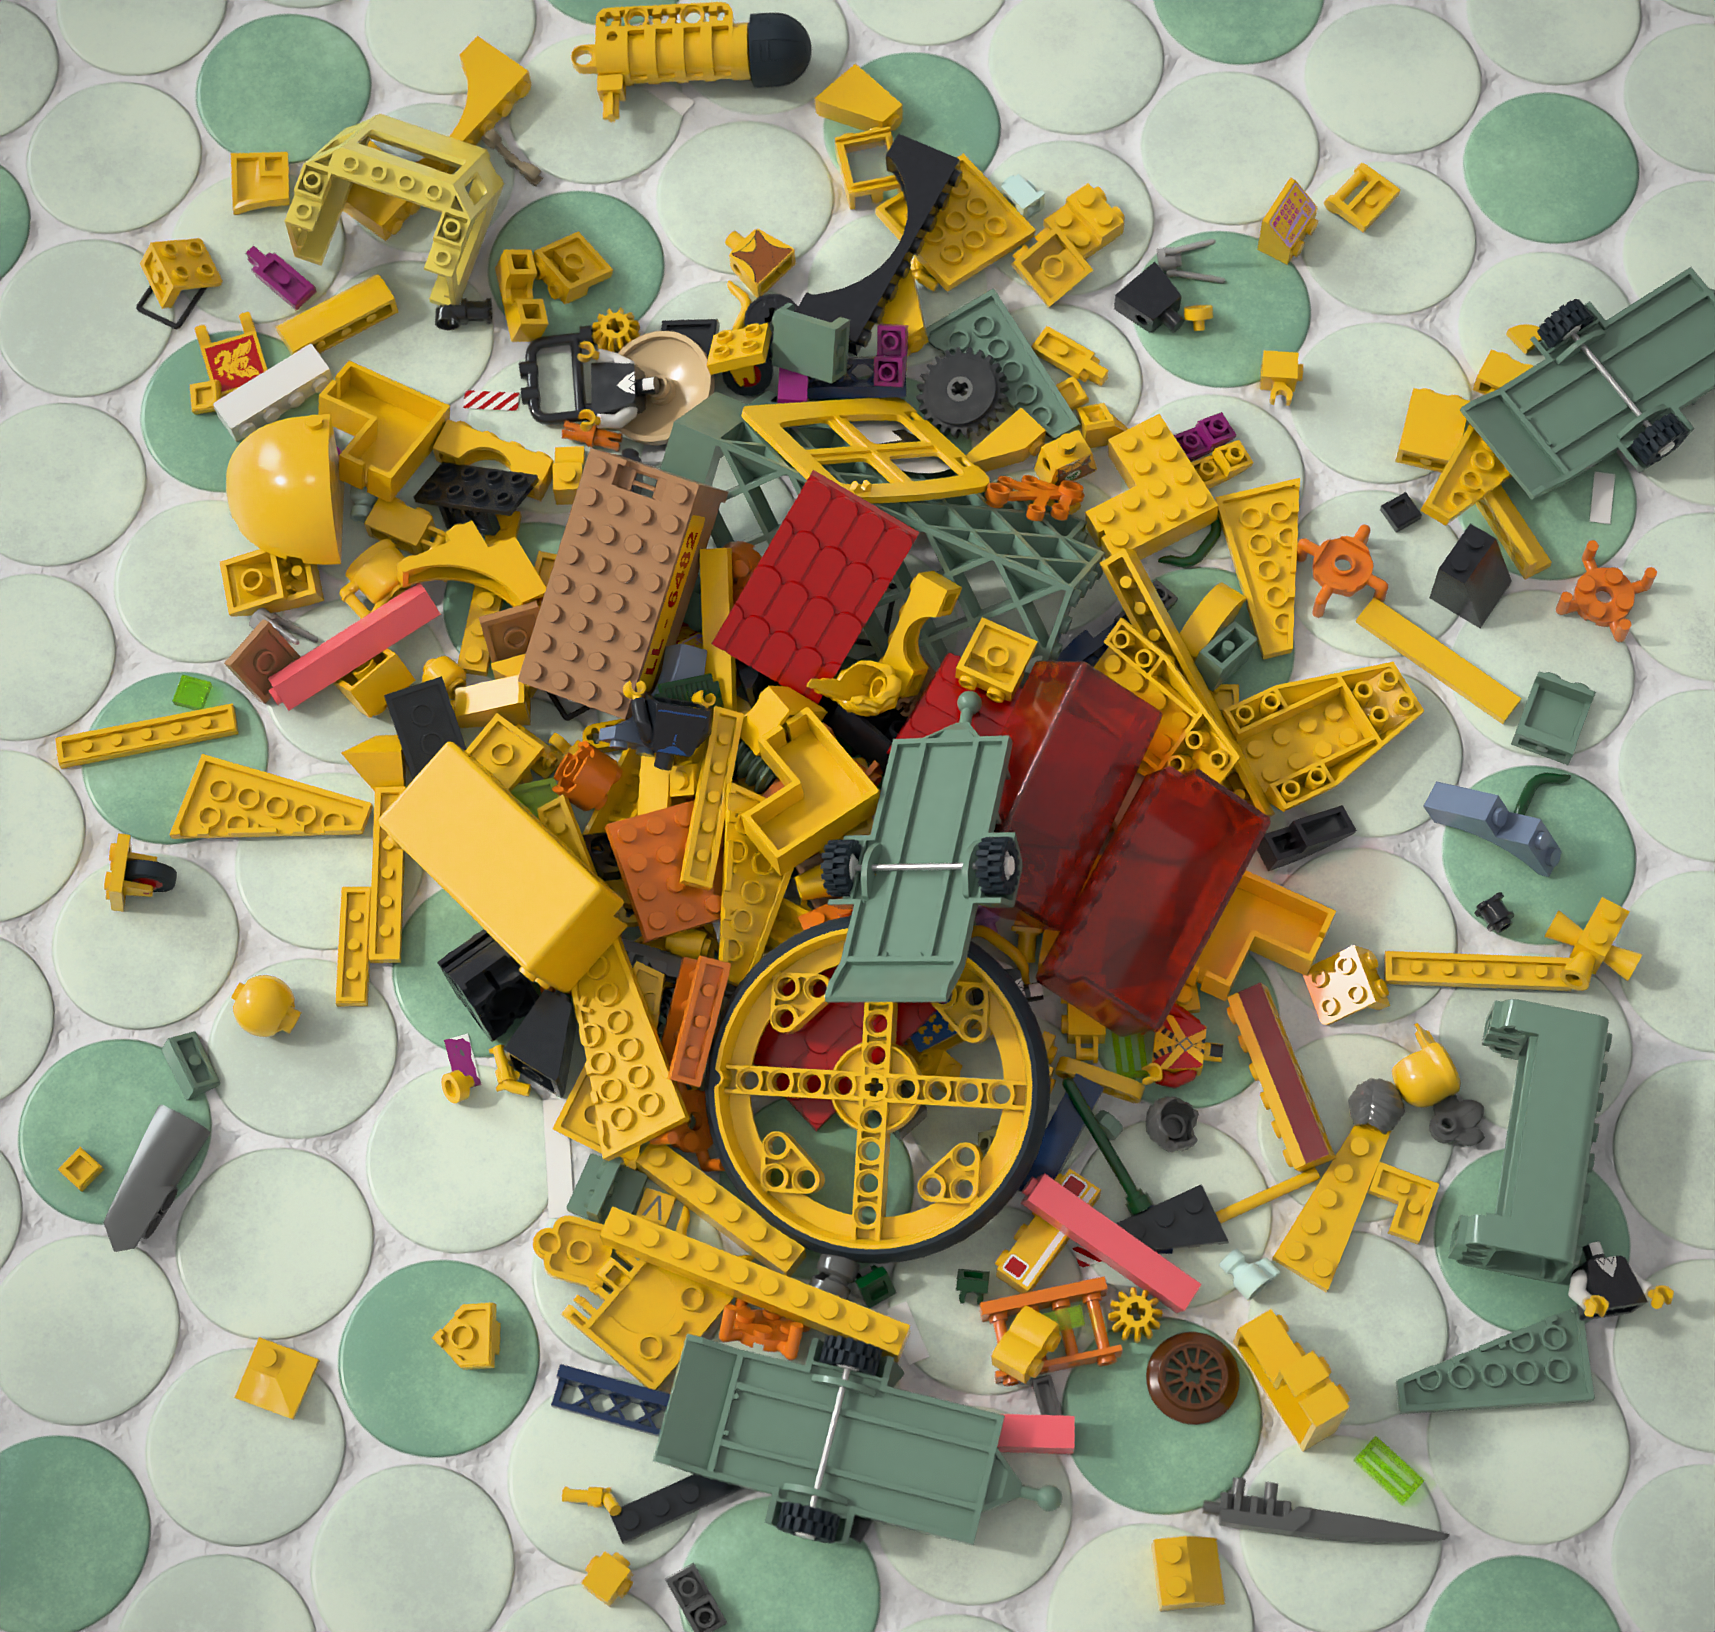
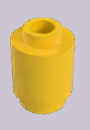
M691 929L667 936L665 949L670 950L672 954L698 960L699 956L709 957L713 940L708 939V932Z

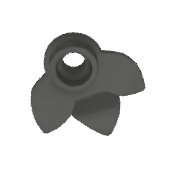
M1452 1095L1433 1105L1435 1115L1429 1123V1130L1436 1141L1440 1143L1456 1141L1464 1146H1473L1484 1140V1134L1476 1127L1484 1114V1106L1475 1100H1462L1459 1102L1456 1095ZM1441 1124L1448 1125L1450 1129L1444 1128Z

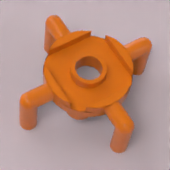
M1361 525L1354 537L1340 536L1337 539H1328L1320 546L1305 538L1299 540L1297 545V561L1304 562L1308 554L1314 556L1313 578L1322 586L1314 602L1312 610L1314 617L1320 618L1324 615L1326 604L1333 593L1350 597L1366 585L1375 589L1373 598L1375 597L1384 602L1388 583L1372 574L1373 561L1367 547L1371 531L1368 525ZM1346 560L1350 563L1351 568L1347 571H1341L1335 566V562Z
M1591 540L1587 543L1582 555V562L1587 572L1578 579L1573 596L1570 592H1563L1556 606V612L1559 615H1565L1577 611L1583 619L1595 622V625L1601 627L1609 626L1614 639L1617 642H1623L1631 628L1630 620L1625 618L1632 609L1635 594L1651 588L1656 578L1657 570L1653 567H1648L1641 580L1631 583L1619 568H1598L1594 557L1599 545L1596 541ZM1600 591L1607 592L1612 600L1607 603L1600 602L1596 597V593Z
M676 1082L688 1115L692 1113L695 1117V1127L691 1130L687 1122L649 1142L652 1145L671 1144L674 1148L677 1147L682 1150V1152L696 1153L700 1168L705 1172L725 1171L720 1159H711L708 1148L714 1143L707 1119L705 1091L687 1090L686 1084Z
M736 1298L735 1305L726 1304L724 1307L719 1339L722 1342L740 1341L753 1348L754 1343L764 1345L763 1351L780 1352L788 1360H795L798 1356L802 1332H808L811 1328L765 1309L752 1310L748 1306V1302Z

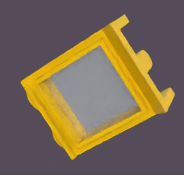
M890 126L884 128L874 127L868 131L855 134L845 133L840 137H835V153L850 210L855 209V197L870 194L872 202L879 203L883 200L884 191L897 189L898 194L902 192L893 173L886 171L885 155L893 143Z

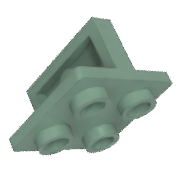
M592 1153L568 1202L567 1211L600 1224H605L612 1206L633 1214L648 1177L644 1173L626 1167L622 1157L618 1156L610 1161H606L603 1157Z

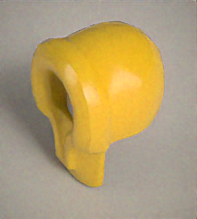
M1415 1023L1414 1026L1417 1029L1415 1037L1422 1050L1399 1061L1392 1069V1077L1404 1101L1412 1106L1425 1108L1442 1101L1448 1096L1457 1094L1460 1091L1461 1081L1445 1047L1435 1042L1430 1031L1424 1030L1419 1023Z

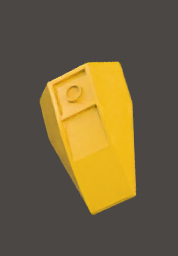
M1120 618L1104 640V643L1109 646L1080 687L1077 690H1068L1057 707L1123 741L1113 761L1202 805H1206L1242 756L1170 657L1124 618Z
M1394 662L1275 685L1223 709L1224 719L1269 803L1283 812L1337 787L1424 713L1423 707Z

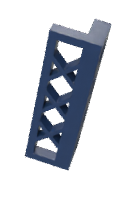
M874 356L848 357L847 365L851 366L847 368V374L835 382L829 383L815 380L816 378L812 377L808 380L807 399L906 397V373L903 387L874 386ZM859 364H866L873 373L867 379H858L852 371Z
M560 1364L556 1375L559 1381L551 1403L552 1407L659 1437L661 1429L656 1428L651 1418L662 1411L666 1412L670 1394ZM566 1384L578 1387L584 1397L573 1404L561 1401ZM584 1389L592 1391L593 1393L587 1396ZM601 1394L609 1396L614 1404V1407L603 1413L595 1411L590 1400ZM614 1398L621 1399L624 1401L620 1404H617ZM587 1402L590 1409L580 1406ZM635 1403L641 1406L645 1415L635 1421L625 1419L620 1409ZM645 1406H646V1407H649V1408H653V1409H655V1410H653V1411H651L650 1413H648V1411H647V1409L645 1408ZM617 1411L621 1418L612 1416L611 1414ZM648 1420L651 1426L644 1425L641 1423Z

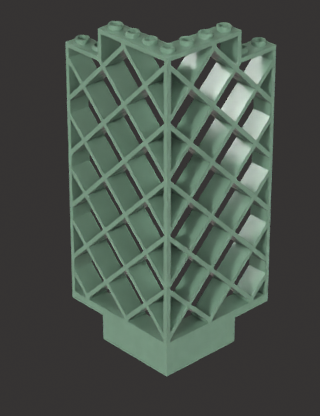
M767 390L750 404H746L716 391L674 421L660 469L712 486L720 458L725 456L739 484L726 490L729 492L726 500L743 493L762 532L742 541L753 546L767 541L769 545L781 524H778L760 485L786 475L789 476L797 495H799L807 480L741 417L745 406L777 404L778 394ZM824 423L783 428L805 450L850 446L829 425ZM865 462L822 465L836 480L844 484H852L853 481L863 484L864 480H868L871 484L890 483L874 467ZM951 468L938 473L903 471L912 481L958 476ZM985 492L923 501L874 503V506L912 527L919 533L925 532L943 568L937 571V573L962 587L958 601L965 617L936 628L932 618H929L920 631L918 645L919 647L926 645L936 668H939L943 659L948 654L942 640L943 637L970 626L973 632H975L982 617L990 619L1017 608L1031 639L1038 641L1032 658L1039 655L1042 656L1036 676L1024 671V677L1019 688L1034 695L1042 687L1047 688L1054 672L1050 670L1052 660L1057 661L1063 648V644L1059 643L1061 635L1067 634L1073 618L1069 616L1071 607L1076 608L1080 598L1085 597L1088 589H1092L1095 581H1099L1103 574L1099 563L1102 562L1105 552L1085 544L1088 533L1084 532L1087 521L1070 514L1067 520H1057L1051 517L1052 507L1048 505L1045 507L1046 511L1043 521H1032L1026 517L1028 505L1033 504L1035 500L1008 501L1002 508H993L986 504ZM718 510L711 537L716 547L722 548L727 543L734 542ZM993 560L1012 598L981 609L964 572ZM904 561L893 577L897 588L884 593L875 608L899 598H903L904 602L907 601L911 592L910 584L913 579ZM699 574L697 576L694 588L701 583ZM1062 589L1066 593L1049 637L1033 601ZM875 611L872 612L863 627L875 653L859 660L846 656L838 670L839 672L861 660L879 662L885 655L889 645L888 637Z

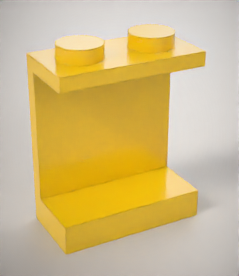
M1413 388L1395 462L1442 473L1464 433L1467 419L1460 412V409L1471 401L1465 400L1458 395L1448 396L1435 393L1428 388Z

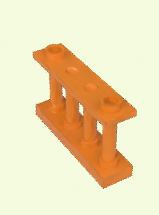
M699 956L698 960L688 957L682 958L661 1040L663 1050L670 1065L667 1079L695 1087L701 1086L732 964L705 956Z
M1105 1276L979 1303L982 1322L989 1321L990 1324H993L997 1343L1008 1331L1006 1325L1008 1316L1017 1315L1025 1305L1037 1312L1052 1307V1311H1056L1066 1356L1047 1360L1045 1355L1042 1358L1044 1365L1039 1375L1096 1362L1098 1366H1107L1116 1363V1358H1120L1122 1355L1121 1344L1110 1347L1099 1302L1102 1300V1296L1107 1294L1108 1288ZM1083 1301V1304H1087L1097 1350L1083 1353L1078 1352L1068 1310L1071 1307L1070 1303ZM1002 1370L995 1371L994 1378L996 1384L1003 1383L1004 1386H1013L1022 1383Z

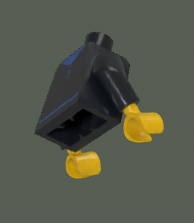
M641 680L636 683L637 692L632 689L631 681H628L623 687V693L627 698L633 699L630 705L639 738L651 751L657 752L654 767L670 771L672 770L675 755L691 757L695 750L711 735L712 710L709 706L715 703L716 697L710 693L703 699L704 692L700 690L693 694L692 701L647 694L646 698H642L641 695L646 690L645 683Z

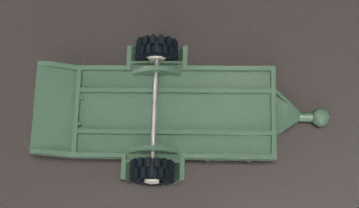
M1689 267L1607 320L1604 319L1590 301L1584 305L1580 299L1570 300L1565 306L1563 304L1559 307V310L1552 312L1551 316L1544 320L1545 323L1539 326L1540 329L1537 332L1543 340L1539 342L1535 336L1530 339L1545 357L1543 361L1499 389L1472 400L1460 409V412L1531 500L1567 484L1618 450H1621L1640 473L1668 456L1680 446L1694 430L1693 425L1680 410L1689 404L1695 405L1700 397L1715 388V290L1709 288L1693 268Z
M974 691L963 692L957 700L958 709L961 711L959 722L923 738L893 739L871 835H844L843 840H829L827 842L828 845L824 847L825 853H822L821 857L824 860V863H821V869L824 872L821 874L822 880H825L823 884L824 889H827L826 893L832 897H843V899H829L828 905L839 909H853L841 962L827 985L825 993L826 1002H947L965 968L978 905L988 908H1013L1015 905L1023 866L1016 833H994L995 824H1001L998 810L1004 782L1011 779L1007 768L1013 741L1009 735L979 736L971 726L973 715L982 706L980 696Z
M686 1334L653 1462L705 1478L772 1494L765 1523L776 1527L782 1532L822 1543H848L854 1516H859L881 1522L884 1525L890 1524L933 1535L939 1539L945 1538L974 1546L981 1513L1016 1500L1019 1497L1036 1501L1039 1507L1045 1511H1054L1062 1503V1493L1054 1485H1045L1040 1489L1023 1485L998 1450L997 1446L1005 1415L887 1386L894 1357H881L882 1350L879 1347L866 1344L860 1340L844 1338L843 1336L827 1335L825 1341L812 1337L806 1364L801 1365L741 1350L703 1337Z

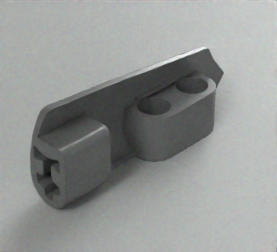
M164 1105L158 1106L104 1219V1225L114 1252L135 1249L141 1238L148 1239L154 1233L177 1195V1184L211 1134L201 1124Z

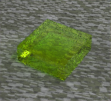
M182 674L172 702L174 705L192 710L204 709L212 684L210 681Z

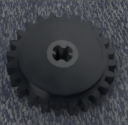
M957 347L956 354L954 355L946 350V358L941 359L939 356H936L937 364L935 366L931 364L926 365L930 371L929 374L921 373L920 375L925 383L917 384L918 390L923 393L916 396L918 402L923 403L918 408L922 414H925L923 417L930 423L932 422V425L937 430L941 428L940 432L945 437L950 431L954 439H958L960 433H963V436L969 439L970 432L973 431L977 436H981L980 428L984 427L988 431L991 430L989 422L992 420L998 423L997 412L1005 413L1006 411L1001 403L1009 402L1007 395L1003 394V392L1009 391V386L1007 383H1002L1007 380L1004 372H1000L1002 370L1000 364H994L995 360L991 355L985 358L982 350H979L976 355H974L971 347L967 348L966 353H963L960 347ZM964 390L967 393L964 396H961L959 394L960 391Z

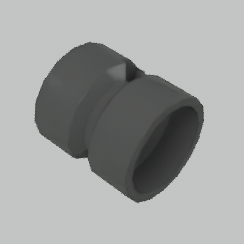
M821 1254L816 1265L819 1273L812 1276L809 1285L848 1300L851 1292L848 1284L855 1282L861 1265L844 1257Z

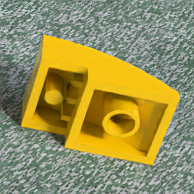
M262 549L220 562L227 607L231 617L251 616L260 608H265L270 613H275L324 601L318 564L303 563L302 558L291 556L283 559Z

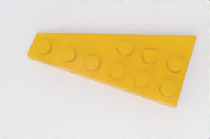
M1491 387L1488 393L1495 391V389ZM1469 424L1420 509L1421 512L1445 526L1512 477L1471 424Z
M1300 478L1215 497V501L1218 504V516L1242 594L1247 597L1245 600L1263 660L1289 654L1293 650Z

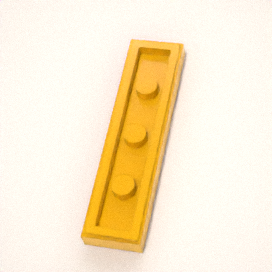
M342 887L335 1001L337 1007L368 1006L371 887Z

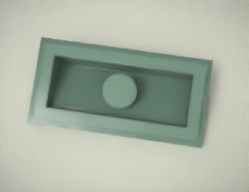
M196 1031L167 1039L162 1047V1052L186 1100L193 1099L221 1084Z

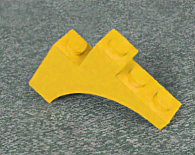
M473 521L454 525L450 530L446 531V543L436 544L429 548L428 551L416 556L410 555L397 563L398 580L403 588L419 582L434 580L461 581L483 587L495 593L512 607L537 601L539 610L546 591V586L516 537L508 540H499L491 547H488Z

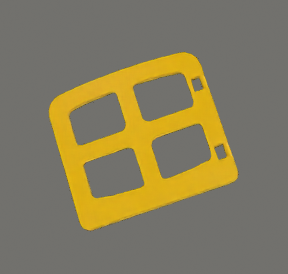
M898 397L745 406L741 417L806 480L811 472L815 470L871 504L923 501L983 493L990 483L989 477L982 469L970 462L960 449L929 421L924 420L908 402ZM849 421H897L902 423L920 441L876 444L869 441ZM824 423L829 425L850 446L805 450L783 428ZM935 456L945 462L958 476L912 481L891 459ZM865 462L874 467L890 483L871 484L868 480H864L863 484H859L857 481H853L852 484H844L836 480L822 465Z

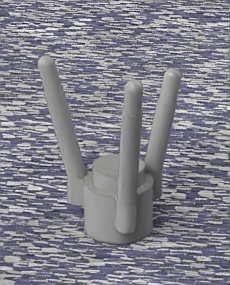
M1215 239L1175 248L1157 249L1158 265L1162 271H1166L1167 277L1177 276L1208 282H1225V279L1222 277L1176 270V267L1182 266V252L1213 245L1216 243Z
M265 608L258 609L249 621V626L253 629L262 619L269 621L285 639L295 645L299 644V640L281 628V626L313 642H318L319 640L318 637L282 619L276 613L271 614Z

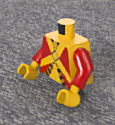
M1165 990L1151 992L1152 995L1158 998V1002H1149L1148 1008L1150 1010L1161 1009L1162 1013L1158 1012L1152 1063L1141 1068L1142 1071H1147L1150 1076L1142 1079V1083L1150 1085L1155 1082L1157 1085L1176 1089L1193 1081L1196 1076L1201 1075L1203 1060L1222 1062L1223 1044L1205 1042L1207 1026L1201 1024L1200 1020L1184 1007L1172 1001L1168 992Z

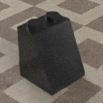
M1470 523L1439 567L1429 597L1478 628L1482 627L1512 582L1497 539Z
M545 989L503 1050L509 1065L513 1066L514 1070L562 1099L567 1085L577 1020L574 1008L570 1003L571 999L558 990L553 993Z

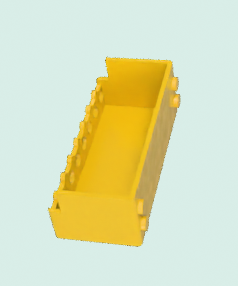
M447 742L378 820L379 825L389 834L386 838L400 850L402 848L490 934L522 966L519 970L532 982L536 981L546 990L552 986L564 994L569 993L628 927L622 920L614 916L622 907L623 899L606 882L598 877L585 862L578 858L564 842L554 835L544 823L530 812L490 771L482 766L475 757L454 742Z

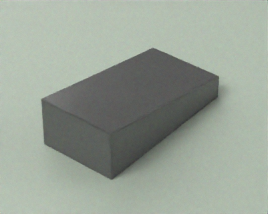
M1051 1375L1031 1380L1040 1414L1061 1415Z

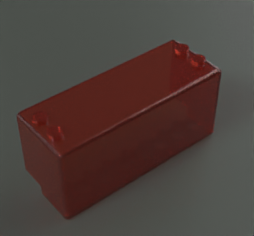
M1035 662L1000 735H1009L1013 741L1007 768L1011 779L1004 782L998 810L1001 824H995L994 833H1016L1023 866L1013 908H988L981 905L1002 919L1021 921L1032 928L1057 932L1063 930L1163 718V714L1159 709L1086 662Z
M1167 766L1147 774L1035 977L1036 981L1120 1037L1136 1034L1145 1035L1150 1031L1158 1032L1163 1026L1271 823L1270 818L1198 768L1182 774L1172 766Z

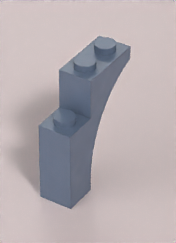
M682 643L666 646L662 671L651 695L654 696V694L659 693L658 684L704 675L707 650ZM633 716L620 724L600 728L599 741L610 743V748L628 750V748L636 750L637 755L654 757V753H656L651 751L640 740Z
M1436 781L1423 805L1434 823L1454 827L1481 837L1513 854L1531 867L1538 875L1549 877L1553 868L1560 861L1562 851L1542 820L1509 812L1499 795Z

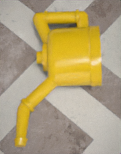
M383 539L366 549L346 570L345 576L350 582L341 588L339 595L342 598L341 600L347 603L360 619L411 588V585L403 588L398 580L397 563L406 557L398 550L391 539ZM358 590L375 605L372 611L368 610L355 596Z

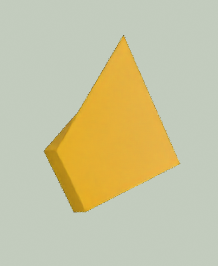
M1105 403L1076 407L1077 418L1081 425L1080 431L1089 448L1107 446L1108 439L1129 429L1109 412Z
M376 735L341 752L374 792L375 787H406V759L397 735Z

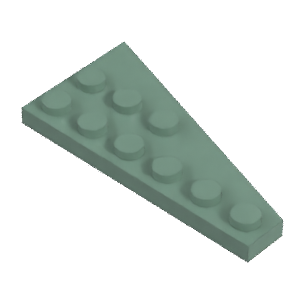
M994 288L926 328L928 343L944 355L946 350L952 355L956 354L957 347H960L963 353H966L967 348L971 347L974 355L979 350L984 352L985 358L991 355L995 360L994 364L999 363L1002 367L1000 372H1004L1007 380L1002 382L1007 383L1009 386V391L1003 392L1009 398V402L1005 403L1015 411L1020 408L1024 409L1046 430L1045 434L1053 441L1060 438L1063 434L1071 433L1081 428L1078 419Z
M1578 1306L1482 1344L1473 1350L1453 1356L1444 1362L1398 1379L1396 1381L1399 1414L1593 1402L1595 1396L1585 1323L1580 1319Z

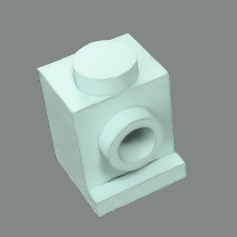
M1017 174L1016 176L1008 177L1003 182L1001 194L1026 220L1044 209L1045 193L1042 190L1037 192L1031 181H1025L1020 174Z

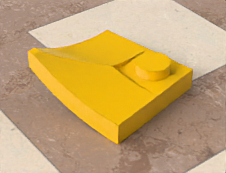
M288 152L231 153L233 215L259 208L290 205Z
M259 1337L234 1398L294 1420L320 1360Z

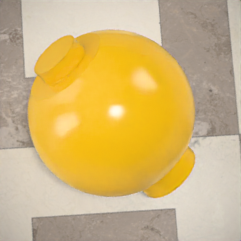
M270 975L252 977L248 979L246 984L240 982L231 996V999L235 1000L233 1013L238 1024L246 1032L259 1037L273 1036L281 1030L290 1034L302 1013L295 1009V997L290 987L281 979Z

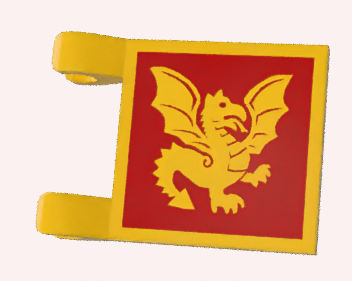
M250 312L239 314L244 334L211 343L205 325H199L194 328L210 381L218 380L221 383L222 398L267 371Z

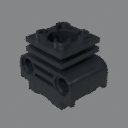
M484 929L437 962L458 999L467 1007L471 1016L491 1042L506 1033L511 1025L514 1024L513 1021L515 1019L525 1017L539 998L530 980L519 970L521 968L520 964Z

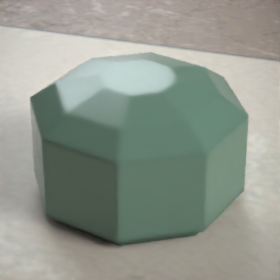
M1100 1110L1095 1116L1107 1138L1115 1141L1123 1131L1122 1124L1113 1115L1104 1110Z

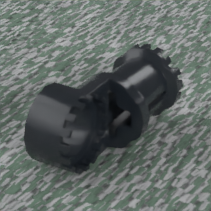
M462 298L461 305L444 304V307L440 305V308L437 306L435 310V325L442 330H455L461 324H468L469 321H486L487 324H491L493 319V312H490V310H493L490 308L492 307L491 298H486L485 301H468L467 298Z

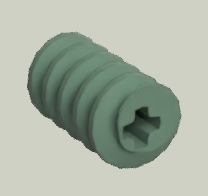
M739 739L734 770L737 769L736 775L739 778L746 777V785H755V793L762 794L766 792L777 776L763 761L761 756H756L743 739Z

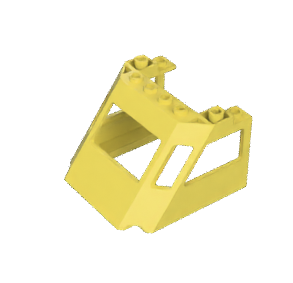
M380 113L359 124L343 129L303 164L294 188L295 195L285 218V225L294 257L322 266L351 187L355 183L442 213L433 236V245L424 266V270L438 274L429 301L438 306L442 305V307H444V304L459 305L504 186L502 178L496 173L490 161L488 150ZM373 139L459 168V170L453 175L368 147L367 145L369 140ZM473 180L468 194L465 187Z

